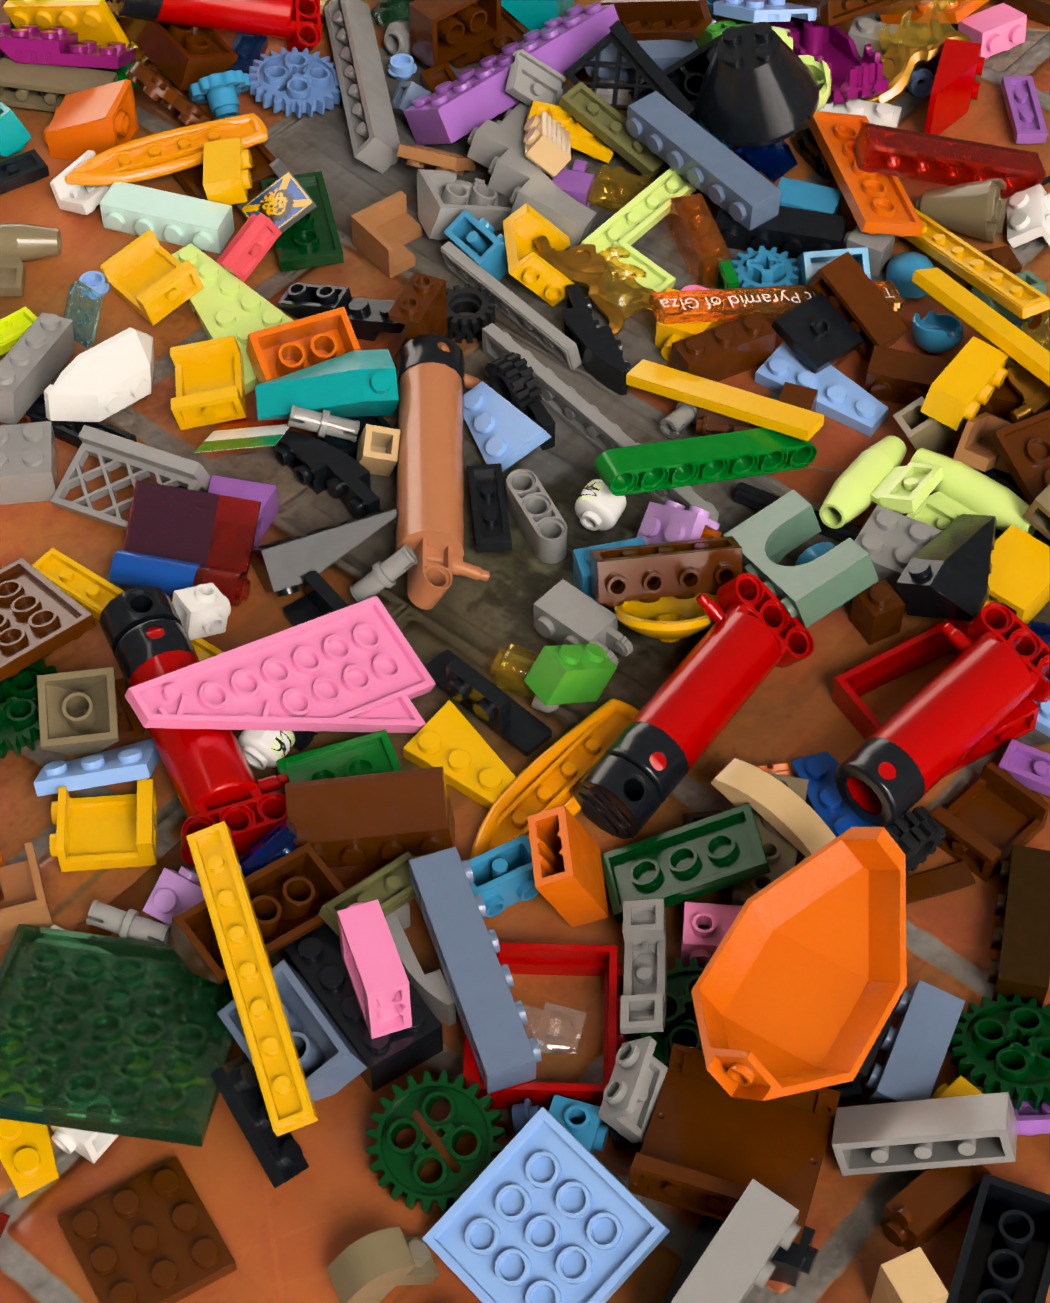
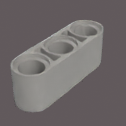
M516 469L510 472L506 478L507 509L540 561L549 564L562 561L567 554L568 528L566 522L538 477L532 471Z

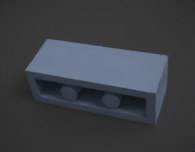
M920 979L909 991L904 989L894 1007L896 1009L895 1012L899 1014L895 1026H889L880 1046V1049L884 1050L880 1064L875 1062L867 1075L865 1086L869 1087L870 1090L865 1101L866 1103L881 1104L930 1098L965 1000Z

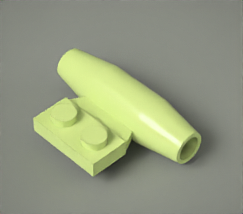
M886 436L863 451L834 482L819 510L820 518L826 526L838 529L866 511L873 502L900 514L914 513L943 479L942 466L909 462L906 466H900L907 452L906 446L900 438Z
M925 448L918 449L911 458L910 462L942 466L943 479L932 491L933 494L929 495L914 513H908L907 517L942 531L962 514L995 516L997 520L996 529L1004 532L1011 525L1031 535L1037 530L1022 517L1030 505L1004 485L960 461Z

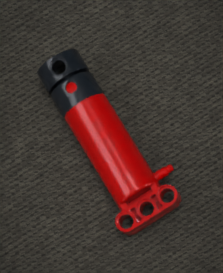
M749 572L742 573L721 585L716 595L718 604L705 593H701L696 598V602L714 622V625L575 786L574 797L581 806V810L588 819L610 835L622 839L634 838L775 666L780 668L788 667L812 654L814 641L809 631L796 617L791 618L782 602L756 575Z
M144 586L130 589L109 601L102 610L99 622L128 688L200 662L168 593L161 588ZM147 728L187 816L181 828L180 848L181 857L186 863L195 866L186 836L222 821H225L229 827L237 856L286 839L289 835L286 797L281 793L272 791L279 790L285 786V783H289V777L284 773L256 780L233 730Z

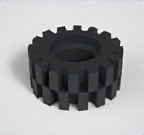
M459 284L454 285L453 291L449 288L446 289L447 338L452 340L456 337V343L461 344L463 339H467V344L473 343V338L481 341L482 328L491 323L495 324L493 295L489 296V291L486 289L481 292V286L475 285L474 289H470V284H464L462 289H460ZM471 312V313H474V314H471V315H459L458 313Z
M510 352L487 364L488 366L485 367L487 373L484 374V377L489 381L486 384L522 413L526 414L528 412V404L542 401V397L539 395L542 393L541 388L537 386V383H539L538 378L533 377L532 373L534 370L531 366L527 367V360L525 358L521 359L520 354Z
M922 806L914 808L912 812H906L902 819L898 818L894 821L895 824L891 828L888 827L886 829L906 855V875L910 870L914 871L917 869L919 863L923 864L927 860L926 857L937 850L935 847L941 845L943 842L942 838L946 836V830Z

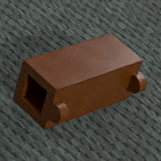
M983 1165L926 1169L885 1204L880 1221V1226L885 1236L892 1244L897 1247L902 1246L907 1252L922 1247L975 1200L983 1173L990 1175V1172Z

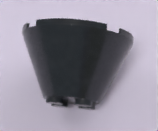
M768 22L728 27L722 32V38L718 43L697 92L695 101L696 113L702 128L710 134L713 133L723 138L726 144L739 147L770 145L792 136L798 132L797 127L807 118L809 120L812 118L819 103V87L812 70L782 40Z

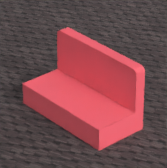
M261 212L258 216L252 214L216 262L244 283L282 232L269 217Z

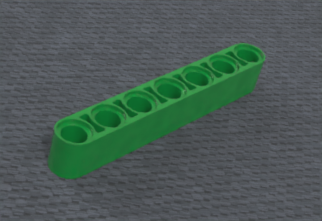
M757 428L609 449L596 458L594 469L613 495L624 496L799 470L808 466L815 459L817 450L810 440L804 441L769 429Z

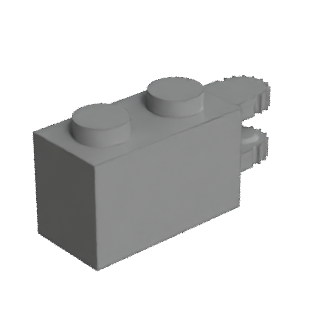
M564 579L560 580L533 604V627L541 636L550 638L559 645L596 643L607 652V657L616 666L619 662L614 652H618L619 655L625 657L633 652L632 642L618 631L616 614Z

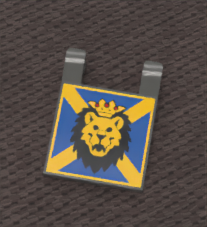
M278 157L269 166L279 179L249 201L247 199L246 203L236 205L247 220L252 214L258 216L261 212L269 217L283 233L316 208L317 205Z

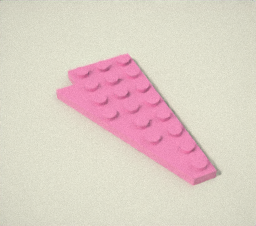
M374 596L130 687L125 694V698L144 728L313 732H378L386 730L387 733H418L426 723L411 702V699L431 692L436 683L378 596Z

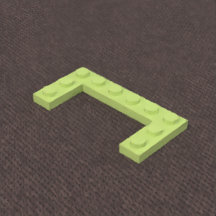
M669 168L581 242V245H595L596 254L603 256L607 261L605 268L607 271L655 304L665 295L667 288L674 287L676 278L631 245L698 188L691 185L676 170Z

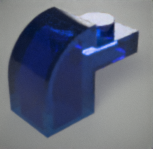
M784 140L765 146L740 147L734 151L737 156L756 171L761 170L773 183L798 164L789 145Z

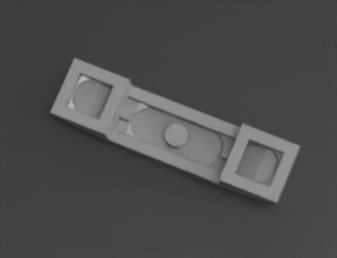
M664 899L623 901L624 982L623 995H621L620 1031L621 1034L664 1032L667 1002V946Z
M406 903L386 916L385 919L408 981L439 1021L447 1026L456 1024V1006L440 969L424 975L403 930L411 927L410 905Z

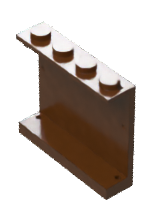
M673 1043L669 1068L640 1153L636 1152L631 1166L628 1190L643 1197L725 1221L752 1179H754L800 1210L795 1223L802 1228L793 1243L800 1244L841 1092L824 1087L766 1101L733 1098L707 1071L704 1054L701 1049Z

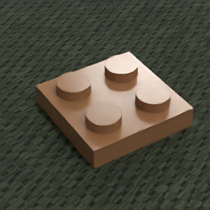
M399 144L397 153L398 157L407 159V165L449 171L461 176L464 175V171H475L477 164L476 161L467 156L423 145Z

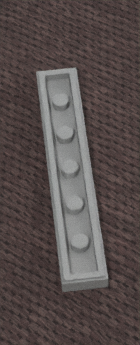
M450 241L441 247L446 268L465 284H470L471 289L478 285L481 286V292L484 289L488 290L489 296L493 295L495 308L570 370H575L582 364L577 344Z

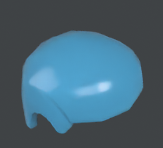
M903 252L895 255L887 265L886 287L897 296L921 298L927 295V293L914 284L911 279L915 270L934 268V265L927 256L917 252Z
M930 310L923 319H920V315L915 313L912 319V336L922 350L928 353H943L959 345L963 338V325L958 318L948 314H935V312Z

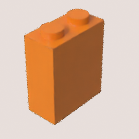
M565 805L527 816L535 888L572 928L608 918L609 912L600 847Z

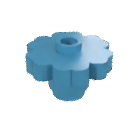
M230 70L200 78L198 82L189 85L188 91L192 102L209 104L211 114H214L216 120L239 115L238 108L240 103L238 96L242 92L248 91L251 83L248 73H243L242 70Z

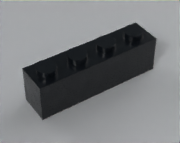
M719 206L715 219L713 246L747 251L749 247L754 251H758L760 246H764L765 250L777 247L778 254L787 251L788 258L795 259L803 252L842 249L847 216L779 206L777 216L749 231Z

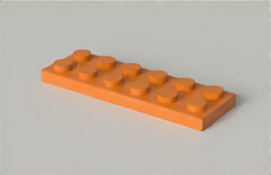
M815 111L810 120L807 118L806 122L861 232L870 235L889 234L897 237H920L924 225L867 117Z

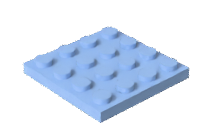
M541 1107L422 1240L482 1303H606L670 1230L548 1110Z

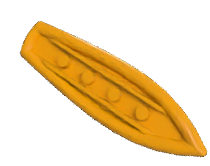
M248 113L147 135L114 146L93 156L66 175L65 181L71 185L109 186L114 182L134 183L150 180L203 164V149L206 142L241 137L244 149L263 143L268 139L265 123L255 113Z
M612 698L537 757L508 785L488 811L479 827L472 846L470 859L524 834L530 840L527 816L564 805L575 816L581 810V806L574 797L575 786L633 720L639 710L626 702Z

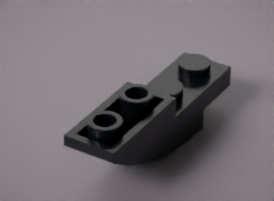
M291 282L278 302L280 309L298 319L345 307L356 338L375 341L380 332L401 334L405 327L404 324L391 321L388 318V312L395 303L394 300L352 297L349 287Z
M579 283L566 285V309L562 310V333L577 344L582 362L581 365L590 375L620 396L626 395V374L631 370V365L628 360H624L622 357L623 350L620 338L614 337L610 325L600 327L598 318L592 317L590 298L588 295H583Z
M289 430L285 432L275 445L274 454L278 462L283 466L287 465L295 473L298 481L304 486L307 485L317 495L327 489L333 498H339L347 506L354 518L380 511V498L371 491L370 471L345 452L314 437Z

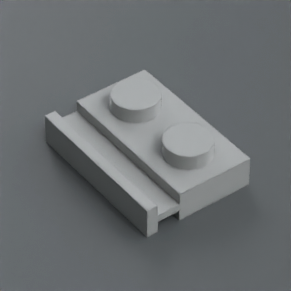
M525 50L515 51L513 54L515 61L511 64L505 91L529 107L533 100L559 106L564 90L561 86L566 81V77Z

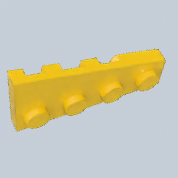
M7 0L3 6L16 29L20 28V25H38L39 30H49V27L62 26L67 27L68 32H77L78 42L81 40L97 41L98 46H108L109 42L126 43V48L130 43L105 0Z
M24 1021L0 1032V1163L19 1198L59 1178Z

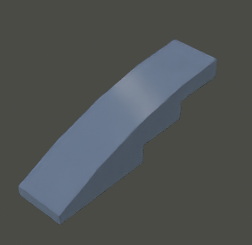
M637 41L662 71L698 49L695 41ZM613 45L607 46L601 51L600 61L616 62L617 49ZM586 52L581 53L579 58L582 57ZM622 56L621 62H627L626 59ZM584 67L589 76H594V67ZM600 67L599 77L614 79L616 68ZM621 68L619 80L635 82L636 71L631 68Z

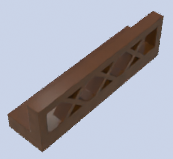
M603 0L601 2V5L614 4L621 24L636 41L696 40L712 22L706 0Z

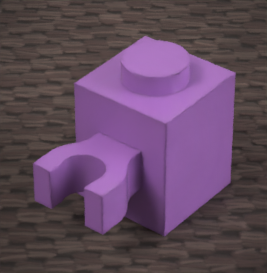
M575 160L572 170L562 169L552 181L573 199L590 208L593 201L594 174L585 173L588 165L587 161Z

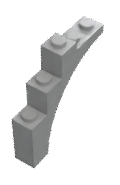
M520 102L514 109L509 108L502 121L497 120L495 123L487 119L479 128L475 126L467 141L471 145L467 157L489 168L488 173L491 174V178L487 187L510 198L509 203L513 205L510 215L527 203L569 236V249L581 245V242L588 237L597 213L560 189L536 164L524 155L523 129L530 107Z

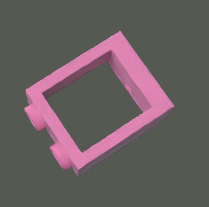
M378 899L367 903H354L346 909L337 911L342 958L371 1039L412 1027L409 981Z

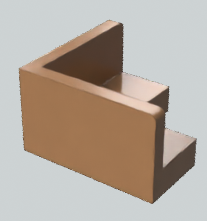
M399 191L351 215L353 246L388 278L391 279L416 266L415 255L404 245L422 236V225L407 213V201L404 192Z
M987 412L969 419L953 459L983 472L996 468L1010 474L990 437L995 431L1015 423Z
M33 842L24 843L28 860L0 867V882L4 895V900L0 901V945L46 933L53 925Z

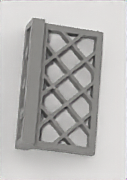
M84 425L78 435L82 444L50 502L56 507L129 532L131 520H124L122 511L134 506L135 496L118 502L116 491L132 484L136 494L138 481L150 476L156 477L158 485L175 488L183 486L187 490L198 492L200 489L207 491L211 477L199 462ZM88 456L97 457L101 466L84 473L82 467ZM122 466L127 467L129 476L112 483L109 472ZM104 475L107 486L90 493L87 482ZM79 485L82 486L84 496L73 501L65 499L70 489ZM110 494L113 506L101 511L95 510L93 501Z

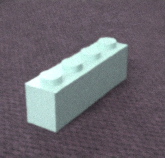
M114 182L99 203L105 229L141 236L147 230H151L159 241L182 246L192 243L200 250L221 254L235 230L232 205L126 182Z

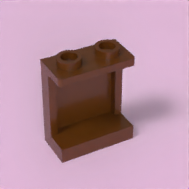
M418 272L412 275L388 312L389 320L406 326L407 338L401 347L409 339L419 335L436 334L447 337L446 280ZM400 349L398 350V352L396 353V355H395L394 358H393V362H394V365H395V367H396V375H397V357H398V354H399Z
M989 761L983 766L979 780L950 807L944 809L939 805L930 814L946 830V836L942 838L943 842L938 847L958 862L966 860L971 872L987 883L999 871L1001 859H1009L1013 844L1025 846L1045 827L1050 805L1040 794L1029 790L1015 780L1008 771L1000 769Z

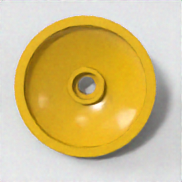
M705 593L718 604L716 595ZM695 594V597L691 599H677L674 596L661 597L659 601L653 603H643L638 600L624 601L623 605L614 607V614H616L617 619L623 625L644 636L656 638L662 642H677L681 638L696 635L714 625V622L696 602V598L700 594Z

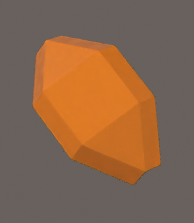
M884 827L849 828L748 898L692 988L691 995L706 1069L731 1097L766 1101L851 1082L856 1077L907 986L906 855Z

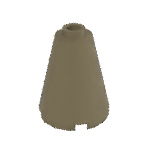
M991 178L925 190L923 195L917 198L916 209L947 230L987 242H998L999 239L995 234H1002L1007 207V199L1001 198L1000 189L1006 190V184L1002 178Z

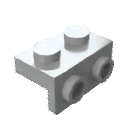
M651 1036L622 1043L621 1048L616 1054V1063L609 1083L604 1089L603 1101L598 1113L600 1119L632 1144L644 1141L668 1071V1067L653 1056L657 1041Z

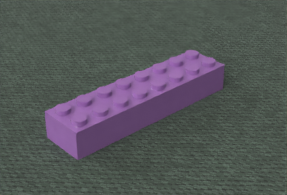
M595 2L586 7H583L582 4L574 5L565 10V16L554 17L546 21L543 29H535L524 34V40L521 42L505 45L501 48L502 53L499 55H490L479 61L480 66L477 68H468L457 74L458 79L455 81H447L435 87L436 92L433 94H425L415 98L412 101L413 105L403 112L416 144H452L470 133L475 126L480 127L487 119L491 120L521 102L505 91L510 67L515 61L513 54L517 50H525L564 76V71L579 59L580 54L587 52L610 32L609 27L619 20L614 4L601 5L600 2Z

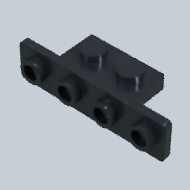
M443 651L425 665L437 687L523 755H531L552 737V729L452 651Z

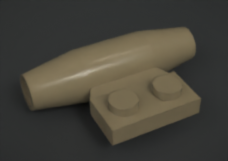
M0 223V297L23 296L26 275L24 261L61 254L62 240L60 229L24 223Z

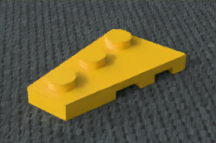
M533 100L525 124L532 116L536 115L538 117L543 111H547V115H552V119H556V123H561V127H566V131L570 130L571 148L581 151L593 159L609 164L614 153L611 147L562 107Z
M450 699L403 747V757L421 768L443 766L448 785L489 810L502 792L516 778Z

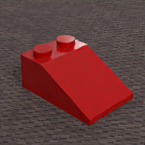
M945 38L930 93L923 136L924 143H930L967 113L971 99L977 100L981 82L975 81L976 75H982L985 57H980L982 44Z

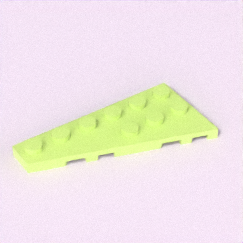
M190 243L172 254L179 262L183 263L188 260L195 266L204 287L188 299L189 306L199 317L200 324L209 340L235 336L243 355L246 395L254 390L256 385H259L246 352L248 334L294 320Z

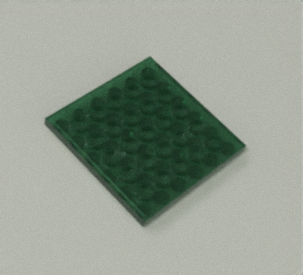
M19 924L0 966V1119L202 1147L220 1092L210 1073L229 1062L236 1042L217 1014L234 1000L229 980L227 979L217 984L193 974L171 944Z

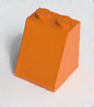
M125 79L65 95L60 106L56 107L50 125H47L44 129L43 139L44 143L48 146L49 156L76 161L87 150L95 151L97 155L114 146L134 140L139 131L132 81Z

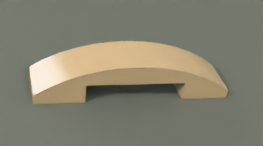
M734 758L711 782L736 807L750 803L751 807L805 856L803 860L836 838L821 817L800 796L781 781L754 765Z

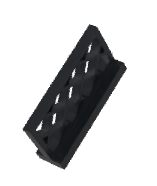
M619 20L609 27L610 32L564 71L570 81L577 85L580 81L575 74L583 67H594L593 82L582 83L592 88V91L596 94L597 88L613 89L612 104L609 105L616 110L627 111L628 105H617L618 89L635 90L633 103L639 100L640 90H648L660 93L692 120L695 121L698 118L695 108ZM612 43L617 49L616 62L600 61L601 51ZM622 56L626 59L627 62H621ZM600 67L616 68L614 83L598 82ZM621 68H631L636 71L635 84L619 83ZM641 78L646 84H640Z

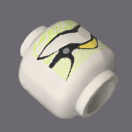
M594 479L587 483L576 500L575 511L585 528L592 531H607L615 526L625 510L627 501L625 495H613L602 479Z
M243 730L238 738V742L248 763L257 769L264 770L266 767H276V761L287 755L295 743V736L292 731Z

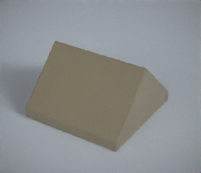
M114 667L37 675L40 747L42 750L85 757L96 754L119 741Z

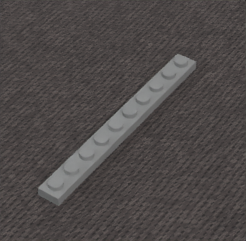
M493 323L482 328L483 354L492 361L510 352L520 354L521 359L525 358L527 360V367L531 366L534 370L532 373L533 377L538 378L539 383H537V386L541 388L542 393L539 395L542 397V404L600 453L613 448L641 445L627 436L617 424L612 423L603 416L596 406L590 405L573 387L566 385L550 368H546L536 360L530 351L523 349L507 332H503ZM691 486L647 492L662 505H664L665 500H671L684 505L687 511L690 505L710 512L709 519L718 523L719 512L714 505L701 498L692 490Z

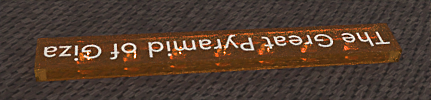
M892 280L872 281L880 289L883 297L894 311H901L904 302ZM808 285L654 292L650 295L649 303L659 325L731 321L756 312H760L765 319L778 318L814 297L815 294Z

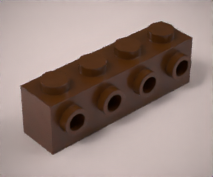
M733 536L590 550L591 592L599 604L609 607L620 606L624 604V601L632 600L653 603L659 601L661 597L674 596L677 599H691L695 597V594L700 593L717 595V590L721 585L742 574V547Z

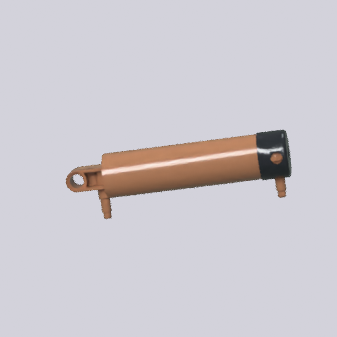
M436 334L419 335L409 339L400 348L397 357L398 429H400L397 461L396 511L398 516L396 517V552L404 544H407L416 553L418 563L407 571V594L410 601L416 607L424 610L433 609L451 586L453 575L484 582L488 581L490 577L489 571L463 561L464 387L468 389L474 388L482 380L465 373L463 351L458 344L446 336Z

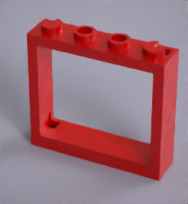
M949 619L941 624L936 623L928 631L916 637H908L898 646L884 653H876L863 664L853 669L847 668L845 673L834 678L832 701L865 741L882 726V723L861 700L860 696L950 650L958 656L961 652L948 640L947 636L942 632V628L947 623H951L968 637V627L963 621ZM1027 697L944 777L1009 744L1012 739L1016 740L1035 730L1040 707L1030 697Z
M499 942L500 952L496 953L500 965H508L511 974L604 976L603 1084L525 1082L487 1094L465 1034L463 1075L466 1078L465 1089L467 1090L474 1083H478L481 1091L477 1099L479 1100L487 1095H490L493 1099V1103L488 1109L512 1110L513 1104L525 1103V1098H529L532 1106L540 1105V1107L549 1110L554 1094L601 1107L604 1089L609 1083L616 1063V1054L621 1048L622 1043L625 1042V1034L617 1033V1022H620L621 997H617V986H623L624 963H617V945Z

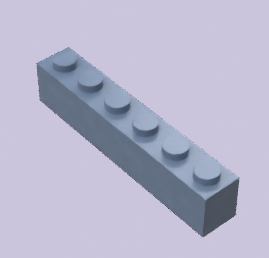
M655 91L628 105L626 130L630 135L637 138L652 153L659 156L673 170H676L686 178L691 185L697 187L708 196L713 203L719 205L730 214L735 221L741 223L750 231L778 215L781 190L660 93Z
M456 846L409 860L410 882L487 1094L536 1079V1062L542 1061L541 1052L534 1036L528 1038L523 1025L528 1024L526 1012L520 999L514 1001L510 989L514 988L513 978L508 965H500L496 953L500 952L499 941L493 928L487 930L483 918L487 917L486 907L481 894H473L470 884L474 883V877L468 860L461 861Z

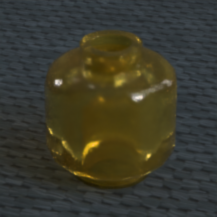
M516 643L509 644L506 649L500 647L489 672L490 675L494 676L493 684L499 689L515 696L526 697L531 689L524 682V679L539 653Z

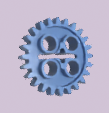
M281 47V53L270 50L269 56L260 54V60L254 59L253 66L249 67L250 95H255V102L263 101V108L273 106V113L283 110L287 117L291 112L296 113L298 118H301L302 113H307L308 116L313 117V111L323 115L325 108L334 110V104H340L342 95L335 62L330 63V56L320 58L319 51L309 54L308 48H305L303 52H298L297 48L293 47L292 52H288L284 47Z

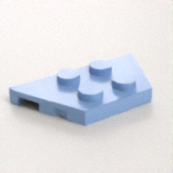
M718 0L714 2L713 15L753 23L790 22L791 17L815 21L817 8L785 2L786 0Z

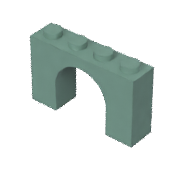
M793 489L723 534V537L733 536L742 547L743 572L756 575L782 602L791 618L796 617L807 628L878 582L879 579L870 554L850 537L811 562L797 566L779 565L782 558L790 551L821 532L812 505Z

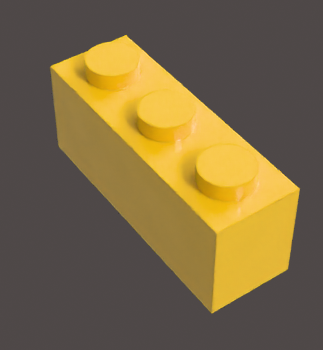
M973 336L930 385L920 412L957 431L965 420L968 421L976 416L980 405H985L988 402L995 387L1000 388L1008 374V370L1004 367L1009 356Z

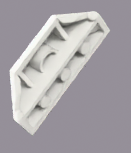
M130 327L77 355L60 373L54 385L50 384L44 390L46 418L50 421L101 422L151 394L154 373L153 337Z

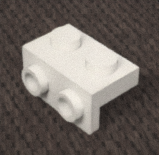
M87 150L50 182L59 209L88 215L96 210V207L111 187V185H71L65 181L66 175L80 164L95 156V151Z
M1037 184L1006 198L1007 240L1011 246L1015 248L1041 236L1050 246V193L1047 194L1043 186Z

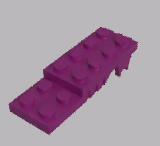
M791 17L790 22H768L771 26L791 31L787 36L793 37V51L797 55L814 56V61L822 64L823 60L827 63L832 79L829 99L833 103L842 104L854 98L873 97L876 94L888 91L889 80L882 75L883 62L881 61L880 51L873 52L871 44L864 46L863 57H860L854 40L847 33H844L842 29L836 27V24L828 27Z
M0 23V59L4 58L5 53L17 63L120 69L136 60L135 48H126V43L109 42L108 46H97V41L81 40L78 44V33L68 32L67 27L53 26L49 27V30H39L38 25H20V28L12 29L9 23Z

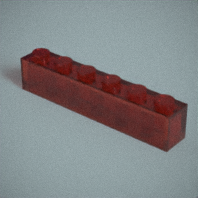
M865 122L862 123L852 148L858 169L861 171L949 186L991 178H1002L1005 181L1006 190L1000 189V193L1012 196L1016 192L1024 191L1037 184H1042L1046 175L1039 155L1036 152Z

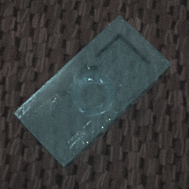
M77 279L70 286L63 318L73 320L74 340L88 348L94 343L104 297Z

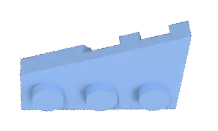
M483 381L463 395V417L486 464L501 463L502 472L551 438L543 428Z
M151 738L67 762L61 760L48 763L41 769L33 783L37 797L57 794L58 787L67 786L69 792L146 779L151 777L160 756Z

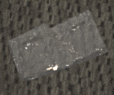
M548 1002L545 1003L544 1010L523 1005L528 1024L523 1025L528 1038L532 1036L536 1038L541 1053L571 1054L577 1052L587 1012Z

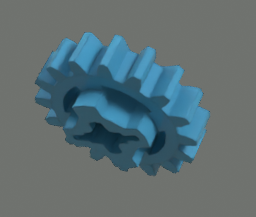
M760 246L758 251H754L749 247L747 248V255L739 252L737 253V259L731 261L739 280L738 291H741L743 299L745 298L744 295L747 297L752 295L754 300L758 301L757 295H759L760 300H764L761 294H769L770 298L765 299L770 300L776 299L774 295L776 294L779 300L777 302L780 303L782 302V290H785L783 294L790 298L792 297L793 290L798 289L800 267H796L797 260L795 258L788 259L787 251L778 254L777 247L765 250L764 246ZM764 300V303L766 305H769L770 301L767 302Z

